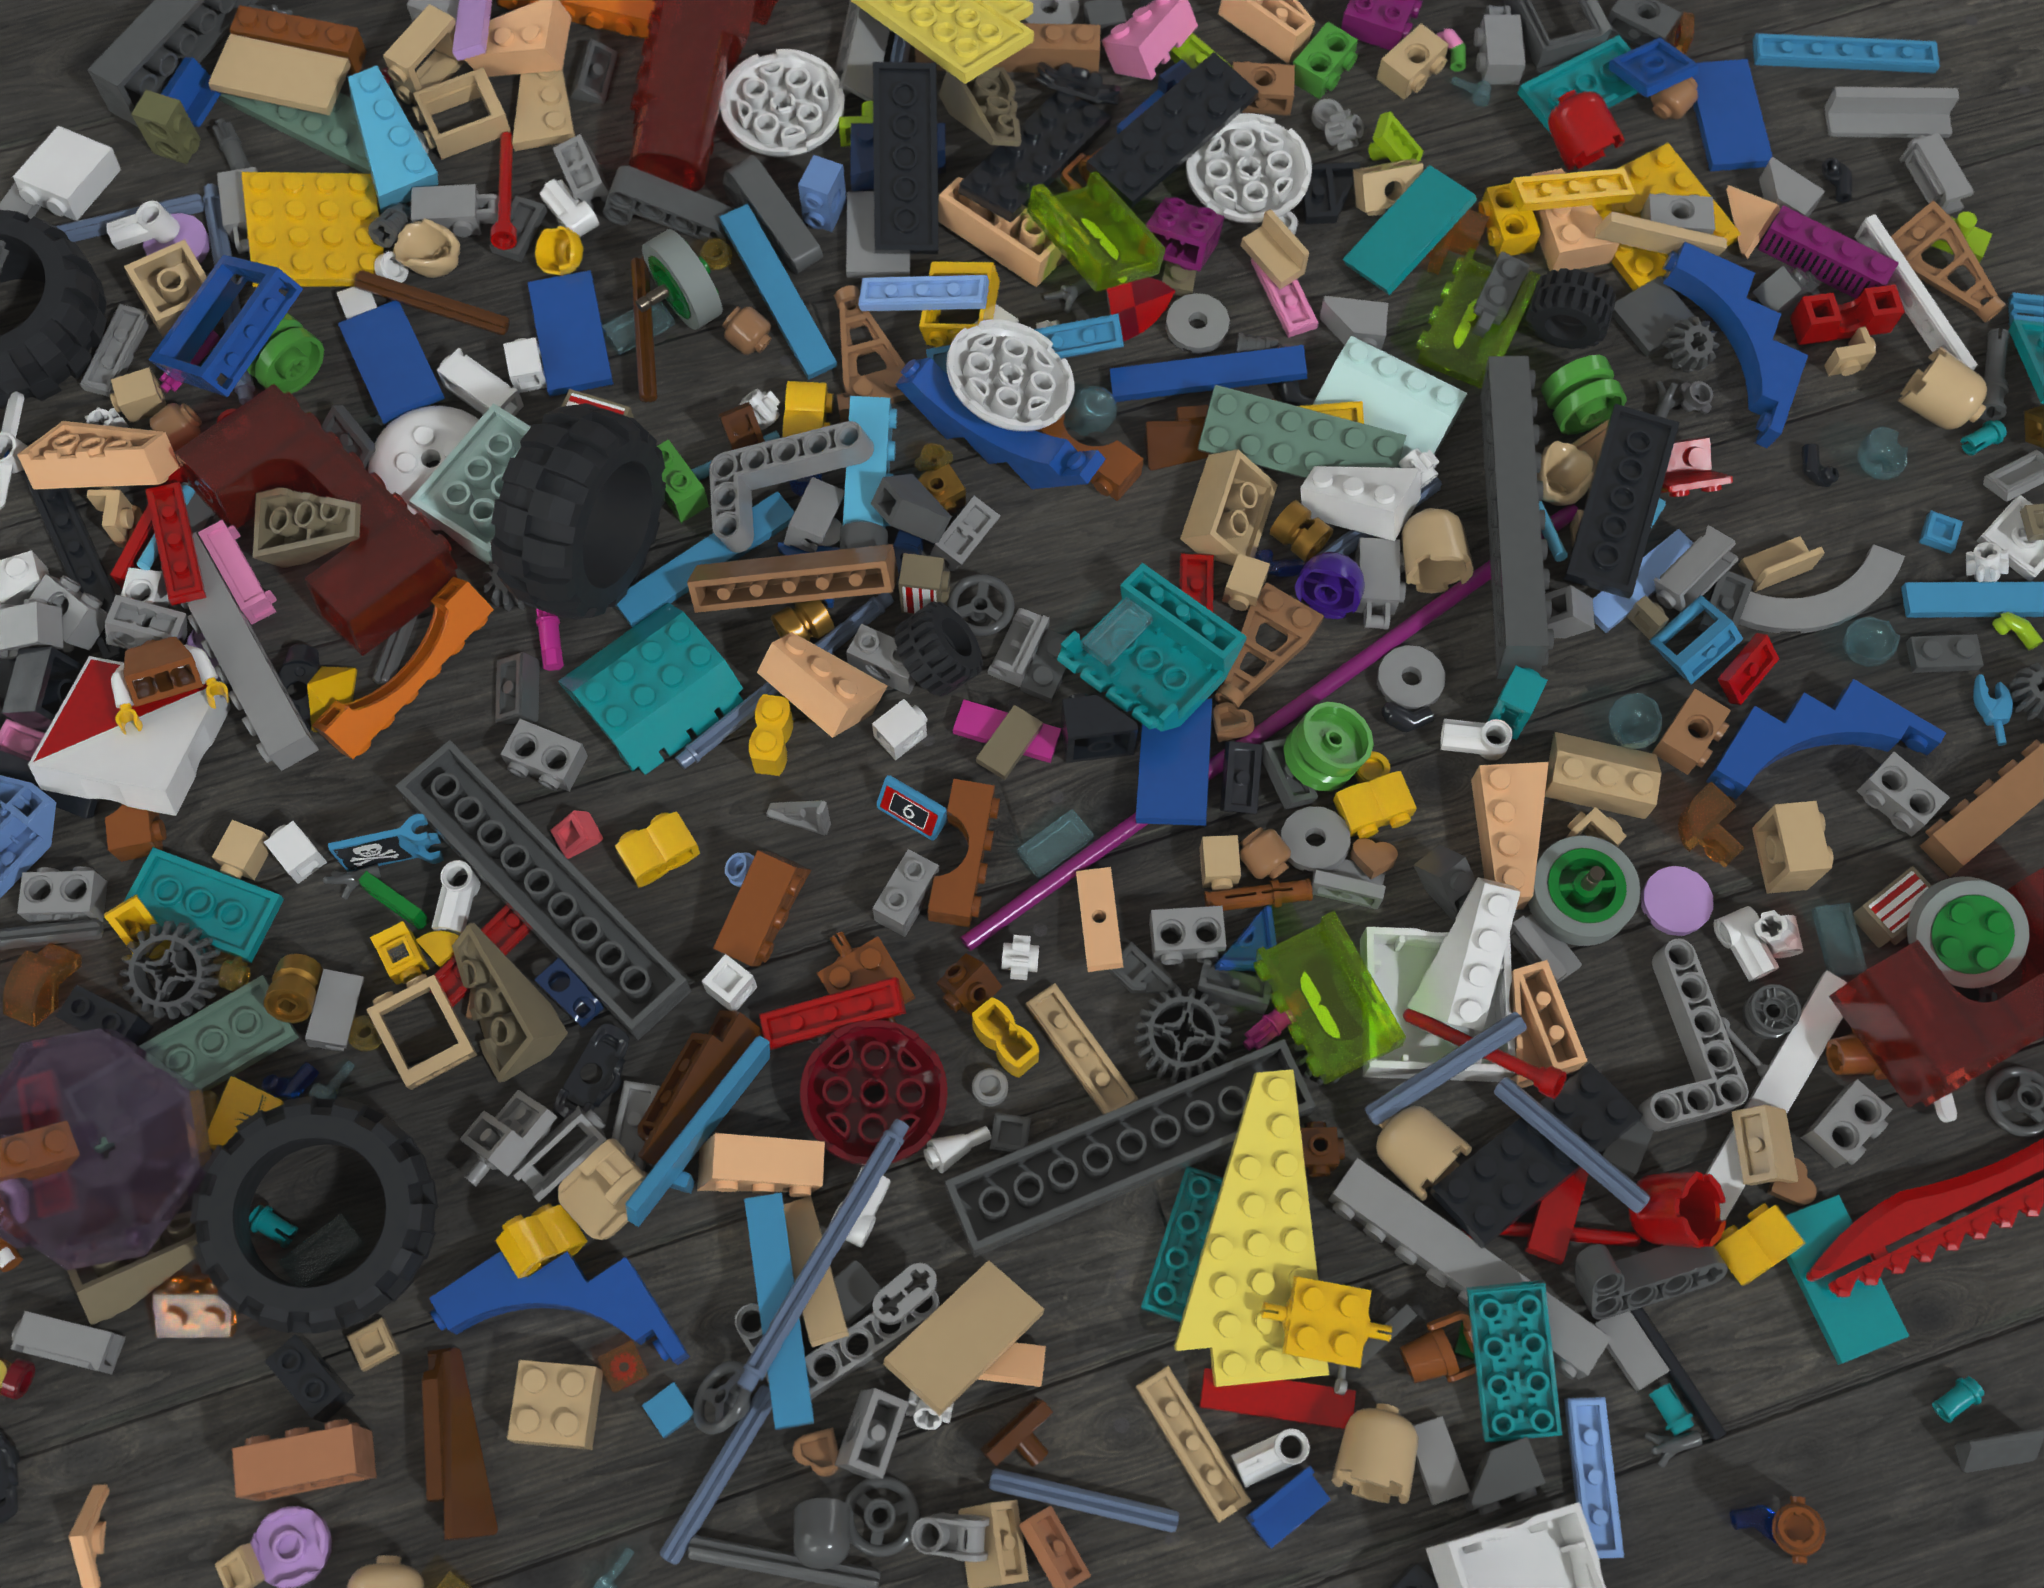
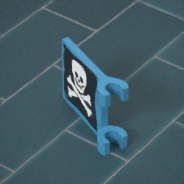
M415 814L409 817L397 829L328 843L329 851L347 872L376 864L382 866L414 858H420L431 864L444 861L441 851L428 852L431 845L441 843V838L437 833L428 834L424 832L415 834L417 827L428 825L424 814Z

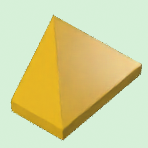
M322 666L308 682L307 690L311 727L335 701L342 704L353 701L357 677L356 668Z
M137 894L104 913V917L126 946L132 941L139 942L137 938L139 931L149 932L150 925L157 924V921ZM171 940L160 943L152 951L149 958L161 959L165 949L170 948Z

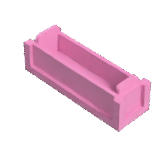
M221 520L199 531V536L249 622L253 625L275 613L276 610L272 603L276 602L277 599L271 590L265 592L236 541L240 537L236 527H227L224 521Z

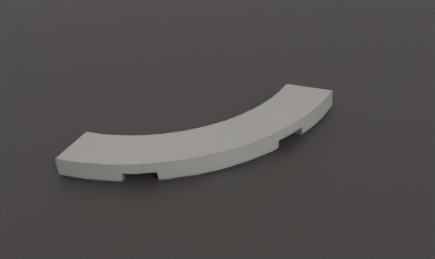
M1873 544L1861 567L1852 577L1838 587L1815 596L1775 598L1750 591L1738 625L1771 633H1780L1781 631L1809 633L1840 625L1864 612L1880 598L1898 574L1905 556Z

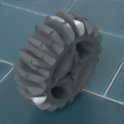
M165 921L163 927L157 923L150 925L149 932L139 931L137 933L139 942L132 941L127 944L128 949L133 955H123L120 958L124 963L129 964L128 969H123L119 972L121 976H129L130 982L125 983L122 988L124 990L134 989L135 991L129 1001L135 1003L143 1000L140 1011L149 1012L153 1009L154 1017L161 1018L167 1013L169 1019H176L179 1017L180 1012L184 1016H189L193 1014L194 1007L197 1009L204 1008L206 1006L204 997L213 998L216 995L210 985H219L222 981L219 977L214 976L213 973L214 971L222 970L224 967L220 963H213V958L220 955L218 949L208 950L213 939L206 937L200 940L202 929L198 927L190 931L189 923L180 922L176 927L174 921ZM171 940L170 948L165 949L161 959L149 958L152 951L160 943ZM188 950L193 955L197 968L191 966L188 962ZM174 964L172 967H176V972L182 974L170 976L172 972L168 973L167 968L161 965ZM147 972L155 978V989L148 979ZM194 981L192 988L186 995L180 999H171L173 991L178 990L180 982Z
M1179 987L1174 989L1173 998H1170L1166 991H1162L1160 993L1161 1003L1151 998L1148 1001L1150 1010L1141 1009L1139 1017L1143 1021L1135 1023L1134 1029L1141 1034L1135 1036L1134 1044L1145 1046L1138 1051V1057L1140 1059L1151 1057L1146 1063L1145 1068L1150 1071L1156 1066L1160 1067L1157 1074L1159 1079L1164 1078L1166 1072L1171 1073V1084L1177 1083L1179 1075H1183L1185 1081L1192 1078L1194 1073L1197 1076L1204 1073L1205 1069L1209 1071L1218 1067L1215 1062L1225 1063L1227 1056L1222 1051L1230 1050L1231 1042L1225 1038L1231 1035L1232 1029L1228 1026H1221L1227 1021V1014L1215 1015L1220 1004L1214 1002L1210 1006L1206 1005L1207 993H1203L1200 1000L1195 999V989L1193 988L1188 990L1187 997L1182 996V991ZM1174 1011H1182L1181 1018L1174 1023L1164 1022L1163 1025L1156 1024L1164 1015ZM1193 1014L1200 1017L1206 1023L1211 1035H1207L1205 1030H1201L1194 1025ZM1184 1022H1186L1185 1031L1188 1032L1187 1039L1180 1051L1178 1034L1182 1030ZM1154 1037H1159L1161 1042L1171 1046L1173 1050L1172 1059L1167 1057L1158 1048ZM1202 1047L1210 1048L1201 1058L1190 1062H1183L1185 1053L1189 1050H1201Z

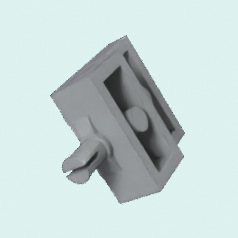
M520 1090L513 1095L496 1117H493L484 1110L460 1138L463 1143L477 1153V1158L479 1159L464 1177L477 1187V1184L490 1169H498L506 1176H509L513 1170H516L524 1163L527 1153L536 1142L548 1134L551 1124L557 1116Z

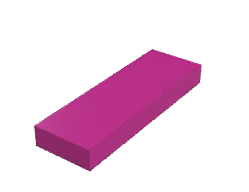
M963 699L953 727V734L986 744L1008 712ZM1043 723L1042 729L1023 755L1051 763L1061 735V728Z

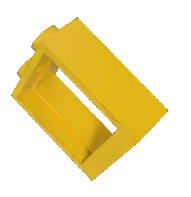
M931 262L929 276L987 275L989 288L986 309H980L978 324L980 321L993 319L1000 284L993 262ZM922 310L919 328L926 345L942 347L951 345L956 335L964 328L969 329L978 324L939 323L941 310Z

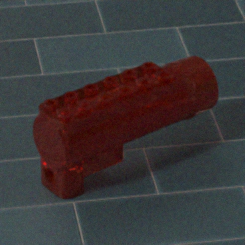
M652 0L655 3L654 10H651L647 23V29L650 30L648 37L645 38L641 52V55L644 56L643 63L640 64L636 76L638 87L637 91H634L630 110L635 111L633 124L635 125L628 166L693 192L700 190L704 186L710 156L714 150V135L727 69L733 70L748 40L751 21L766 26L778 0Z

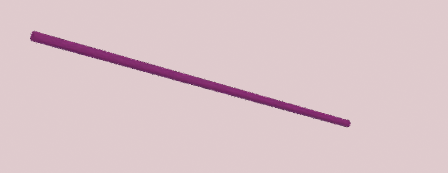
M1566 505L1550 516L1557 532L1572 522L1577 510H1579L1576 505ZM1490 560L1473 571V575L1466 583L1461 584V581L1456 583L1258 724L1252 733L1245 737H1240L1235 742L1261 744L1491 580ZM1225 749L1210 759L1209 781L1223 771ZM1135 812L960 937L961 941L969 951H972L1076 876V871L1085 870L1148 824H1136Z

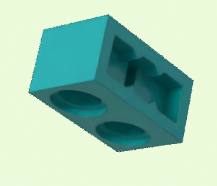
M1516 665L1502 689L1488 721L1494 719L1505 721L1512 729V738L1517 740L1531 717L1548 680L1541 677L1533 669L1521 668Z

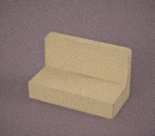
M1269 209L1264 213L1262 226L1242 238L1241 247L1280 290L1305 274L1309 251L1279 217Z
M1801 536L1745 557L1738 565L1745 577L1754 581L1752 589L1756 592L1812 570L1825 552L1822 547L1809 551Z
M1760 1105L1731 1111L1743 1184L1752 1186L1774 1181L1798 1182L1786 1110L1769 1105Z
M1018 1501L993 1502L960 1509L958 1515H981L990 1518V1524L985 1527L984 1551L988 1553V1559L981 1562L965 1561L968 1588H988L1029 1581L1023 1536L1019 1527L1021 1522Z

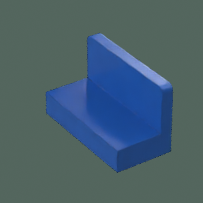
M185 57L161 95L180 100L193 126L200 127L222 92L212 91L208 84L211 75L193 57Z
M1311 1466L1300 1471L1245 1516L1269 1549L1273 1548L1331 1500L1312 1474L1315 1471Z

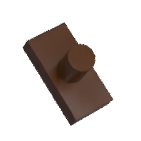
M749 402L718 414L731 450L765 442Z
M1035 1397L993 1436L980 1451L992 1464L997 1466L1016 1448L1031 1467L1036 1466L1047 1456L1049 1451L1033 1431L1053 1411L1044 1400Z

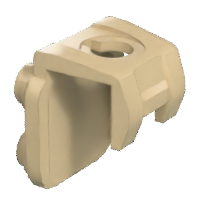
M608 1139L561 1182L558 1188V1198L562 1207L590 1237L597 1240L609 1239L628 1222L625 1203L648 1175L647 1172L642 1171L625 1153L626 1149L616 1139Z

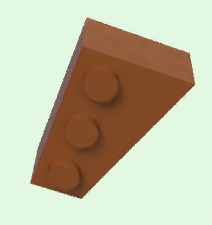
M757 850L713 949L749 966H760L762 962H767L774 949L775 944L773 941L778 931L786 923L789 911L811 869L774 852Z

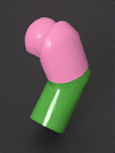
M1445 28L1443 32H1438L1436 35L1449 44L1451 70L1455 72L1462 71L1466 67V45L1453 29Z

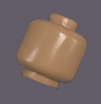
M1691 77L1651 95L1654 113L1664 120L1668 118L1673 120L1681 119L1698 99V85L1694 78Z
M750 306L742 309L736 307L722 325L725 328L724 337L726 341L744 355L752 354L755 350L761 353L772 340L768 336L771 329L770 322Z
M177 403L166 405L151 417L149 422L152 431L166 432L172 449L175 452L182 451L201 435L200 425L202 421L194 410L185 403L182 405Z
M1259 827L1240 842L1242 849L1239 852V857L1255 878L1263 879L1269 875L1274 880L1289 868L1285 862L1290 858L1291 850L1274 829L1264 831L1262 827Z

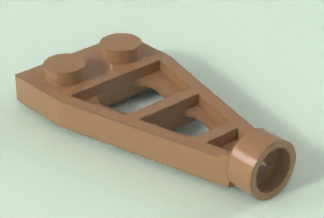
M1934 200L1891 236L1919 279L1973 310L1985 323L1994 318L2006 306L1997 296L1995 289L1956 222ZM1937 240L1946 241L1954 254V261L1944 269L1932 267L1924 262L1921 254ZM1959 266H1965L1975 278V285L1967 291L1960 290L1948 280V276ZM1988 298L1989 301L1982 306L1981 301Z
M845 286L836 291L834 297L840 310L842 371L845 393L850 394V396L890 398L891 404L908 400L895 385L902 376L901 370L905 363L871 313L860 310L858 306L860 297L858 287ZM866 326L873 340L853 345L850 329ZM873 352L878 353L885 362L886 369L860 376L857 372V358Z
M1266 583L1260 592L1256 606L1251 605L1241 631V633L1246 635L1247 640L1224 683L1216 692V701L1219 704L1223 702L1232 703L1239 709L1246 698L1306 647L1322 623L1324 615L1271 584ZM1263 623L1288 637V640L1275 651L1271 652L1256 643L1258 629ZM1248 652L1266 662V665L1254 677L1240 669V665Z

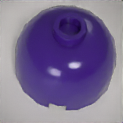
M1324 552L1312 557L1301 569L1295 584L1298 600L1301 602L1303 598L1310 608L1324 615V618L1329 619L1345 618L1346 613L1357 611L1365 589L1361 568L1350 557L1338 552Z

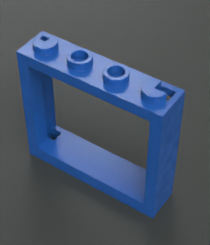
M222 255L151 355L149 361L174 380L228 397L303 288L278 267ZM234 274L241 275L237 283L231 280ZM246 282L258 283V287L203 365L200 367L190 364ZM279 289L286 290L288 293L284 296L279 292ZM220 374L227 378L222 386L216 380Z

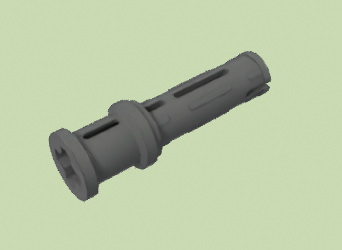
M1999 328L1990 330L1987 335L1988 343L1984 372L1987 395L1982 403L1986 406V409L1979 417L1985 421L2000 420L2004 418L2007 412L2004 396L2009 392V384L2005 379V368L2010 333L2006 329H2002L2000 339H1998Z

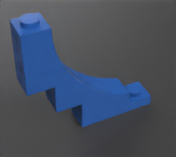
M1684 242L1677 252L1671 251L1666 259L1663 269L1667 270L1663 284L1679 291L1696 303L1716 322L1735 350L1743 370L1748 393V410L1760 415L1756 425L1759 433L1755 443L1768 448L1782 434L1808 355L1773 340L1781 313L1746 298L1755 272Z
M931 358L909 361L902 368V376L895 384L946 439L964 437L988 464L1007 462L1031 489L1088 484L1106 460L1098 450L1077 451L1067 439L1053 437L1038 431L1007 430L983 421L967 409L959 400L950 385L947 373Z
M1853 679L1841 692L1832 708L1804 692L1794 703L1783 722L1754 706L1743 719L1706 782L1711 784L1718 793L1737 799L1758 773L1777 760L1800 750L1826 745H1856L1888 752L1899 741H1902L1909 749L1921 752L1927 756L1941 743L1946 732Z
M500 1251L429 1298L435 1308L430 1311V1314L437 1326L442 1331L447 1328L448 1331L456 1335L479 1322L504 1313L532 1308H554L575 1311L607 1322L627 1334L639 1345H642L656 1335L658 1339L652 1343L664 1361L671 1358L676 1365H679L690 1357L627 1257L590 1281L584 1275L575 1258L568 1252H565L534 1274L524 1278H517L504 1254Z

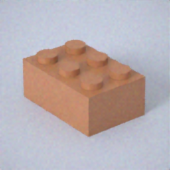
M348 1419L325 1423V1430L310 1431L309 1427L285 1431V1438L270 1439V1435L245 1439L246 1446L232 1448L236 1497L264 1501L377 1478L372 1430L359 1427V1423H349Z

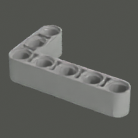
M846 421L716 455L712 459L709 468L713 533L730 551L735 553L746 551L754 539L751 490L861 464L867 461L874 452L872 440L858 423Z
M1681 938L1673 939L1654 954L1652 966L1696 1082L1660 1091L1641 1103L1638 1107V1110L1643 1114L1640 1121L1648 1129L1654 1131H1662L1724 1115L1742 1105L1747 1100L1749 1094L1747 1083L1696 951L1687 940ZM1669 953L1677 958L1679 965L1671 961ZM1682 987L1689 990L1691 998L1683 993ZM1694 1020L1702 1024L1704 1032L1696 1027ZM1707 1054L1715 1058L1717 1066L1710 1063ZM1721 1088L1725 1089L1728 1092V1094L1730 1095V1101L1726 1100L1723 1097V1095L1721 1094ZM1688 1096L1696 1101L1698 1109L1690 1106ZM1654 1105H1658L1663 1109L1665 1118L1660 1117L1656 1113Z
M917 1284L906 1290V1292L909 1294L917 1287L924 1291L928 1288V1285ZM935 1291L930 1296L933 1300L932 1308L925 1313H919L915 1310L901 1321V1326L896 1333L886 1334L880 1329L881 1321L877 1319L873 1312L848 1328L849 1336L825 1343L807 1355L805 1361L811 1400L908 1337L939 1307L940 1303L937 1292ZM900 1294L897 1298L885 1304L880 1312L883 1315L887 1312L896 1315L899 1312L897 1304L905 1297ZM758 1304L743 1306L735 1316L736 1329L751 1354L763 1336L762 1328L757 1332L749 1333L745 1331L744 1322L749 1315L760 1314ZM856 1336L865 1337L869 1341L868 1349L862 1355H853L848 1351L850 1340ZM824 1357H830L836 1362L835 1371L828 1377H821L816 1374V1364ZM766 1372L765 1378L769 1383L768 1372Z

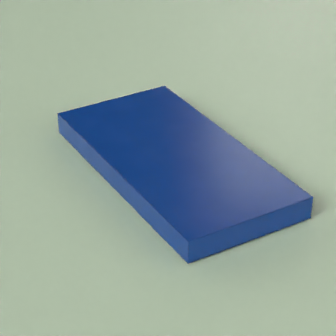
M1748 59L1697 63L1699 64L1698 74L1693 76L1698 85V99L1693 105L1710 172L1766 167L1773 156Z
M591 270L528 282L549 396L566 394L569 389L582 391L613 385Z
M389 302L338 323L384 424L395 420L411 410L426 407L445 399L400 302Z
M1206 699L1180 727L1161 732L1157 728L1148 729L1142 724L1136 824L1206 826L1212 699Z

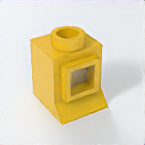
M404 921L370 937L389 977L396 985L400 983L406 984L411 979L422 975V972L430 969L413 932Z

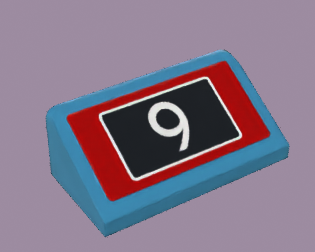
M891 775L886 776L877 800V808L926 838L935 840L947 823L946 808Z

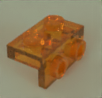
M185 1275L173 1276L164 1281L152 1294L155 1338L232 1337L237 1331L236 1312L216 1294L218 1289L210 1277L206 1279H190L189 1276Z

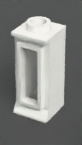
M460 348L452 355L447 356L437 369L443 386L482 415L485 414L493 403L513 416L524 407L518 389L511 388L510 385L467 355L464 356Z

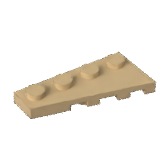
M563 69L560 71L521 74L512 140L514 151L559 144L575 137Z

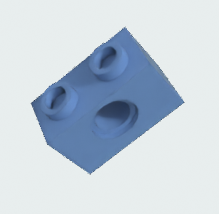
M813 155L798 184L803 222L814 229H824L832 232L847 203L843 165Z

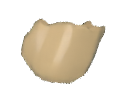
M424 218L422 222L406 224L397 236L398 241L393 248L395 259L417 274L429 278L443 277L458 265L460 243L456 236L443 225Z
M1555 441L1545 447L1541 455V471L1537 473V481H1543L1542 501L1556 506L1575 504L1585 495L1591 485L1596 468L1595 460L1586 451H1581L1570 443Z

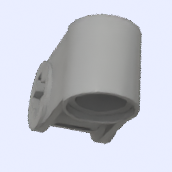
M945 1512L930 1515L916 1521L911 1532L912 1542L915 1548L924 1554L952 1557L956 1560L968 1562L986 1561L988 1553L984 1551L985 1527L990 1524V1518L981 1515H958ZM933 1525L936 1526L939 1531L938 1542L934 1539L932 1535Z

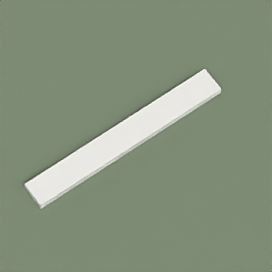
M1828 970L1821 975L1801 1010L1798 1024L1787 1033L1770 1062L1769 1069L1759 1081L1744 1109L1769 1105L1785 1109L1786 1113H1788L1828 1041L1831 1039L1857 994V988ZM1734 1126L1705 1173L1715 1177L1721 1185L1726 1202L1720 1203V1220H1726L1745 1187Z

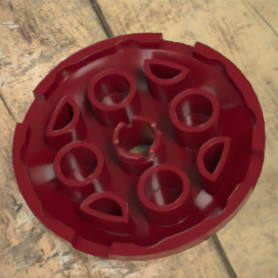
M885 1020L858 1021L834 1031L818 1048H815L809 1057L803 1071L800 1086L802 1112L813 1136L817 1141L825 1142V1149L833 1155L858 1165H865L884 1131L889 1130L895 1119L905 1122L909 1129L903 1138V1145L898 1150L891 1164L904 1160L918 1152L929 1142L940 1126L945 1113L948 1095L946 1074L936 1052L915 1031L898 1023ZM872 1087L879 1088L884 1093V1097L875 1103L868 1101L864 1097L866 1090Z

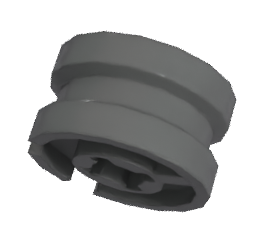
M1769 984L1758 989L1745 1001L1742 1009L1743 1020L1746 1027L1754 1035L1762 1039L1774 1040L1782 1037L1798 1024L1801 1017V1005L1797 996L1790 989L1782 985ZM1768 1007L1772 1012H1776L1777 1015L1770 1017L1766 1012V1008Z

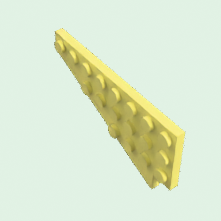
M850 0L964 84L1034 42V31L1020 22L1033 14V3L1028 0Z
M1294 1069L1254 1074L1174 1343L1175 1351L1210 1348L1213 1381L1216 1387L1329 1375L1328 1362L1282 1354L1285 1338L1283 1322L1261 1318V1311L1276 1314V1311L1262 1309L1263 1302L1286 1306L1291 1296L1294 1276L1318 1280Z

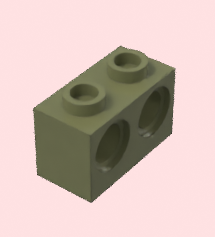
M145 90L131 113L134 121L153 154L187 164L191 156L198 150L201 139L181 101Z

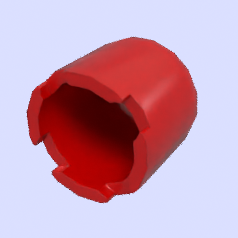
M1575 89L1558 98L1560 104L1549 115V130L1568 172H1571L1575 166L1579 170L1605 157L1606 155L1603 150L1612 144L1617 149L1625 142V138L1604 99L1596 92L1584 91L1577 94Z
M1698 1171L1657 1173L1644 1176L1636 1183L1650 1196L1648 1204L1639 1213L1632 1211L1628 1207L1629 1219L1633 1229L1643 1240L1657 1245L1700 1248L1714 1246L1721 1239L1726 1221L1720 1220V1203H1725L1726 1200L1721 1185L1713 1175L1702 1174Z

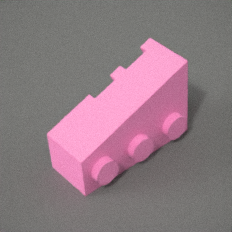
M1154 0L1147 6L1137 9L1133 13V17L1128 21L1115 26L1111 30V34L1102 40V44L1115 74L1152 80L1156 76L1154 69L1160 62L1166 64L1170 59L1169 51L1174 46L1176 48L1180 47L1198 27L1188 0Z

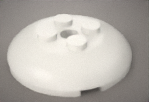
M776 49V54L762 57L756 54L749 57L729 74L722 87L720 108L728 131L743 146L766 156L791 157L816 149L833 135L839 126V117H843L845 97L843 89L839 88V77L826 62L807 52L793 49Z
M1240 113L1187 159L1186 173L1189 185L1197 199L1206 208H1210L1217 214L1225 216V219L1241 223L1263 222L1264 213L1269 209L1278 217H1281L1302 200L1309 187L1312 163L1309 151L1303 140L1291 128L1288 131L1274 123V118L1261 114Z
M1000 319L983 320L977 326L961 330L952 341L948 350L946 360L947 375L954 393L974 415L996 427L1012 431H1035L1048 427L1065 414L1074 395V377L1066 358L1061 359L1051 348L1053 343L1048 338L1026 325Z
M427 406L402 414L388 424L375 441L376 451L368 463L369 483L381 507L395 520L407 526L422 530H442L412 506L409 500L479 419L460 409L447 406ZM440 460V463L435 467L429 468L426 463Z

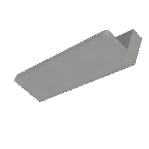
M852 1L849 3L834 71L839 77V88L843 89L844 97L853 93L866 101H873L872 65L873 62H883L890 29Z
M1835 87L1824 106L1828 135L1830 137L1916 138L1921 135L1926 137L1940 133L1942 138H1949L1952 134L1950 112L1959 100L1958 88Z

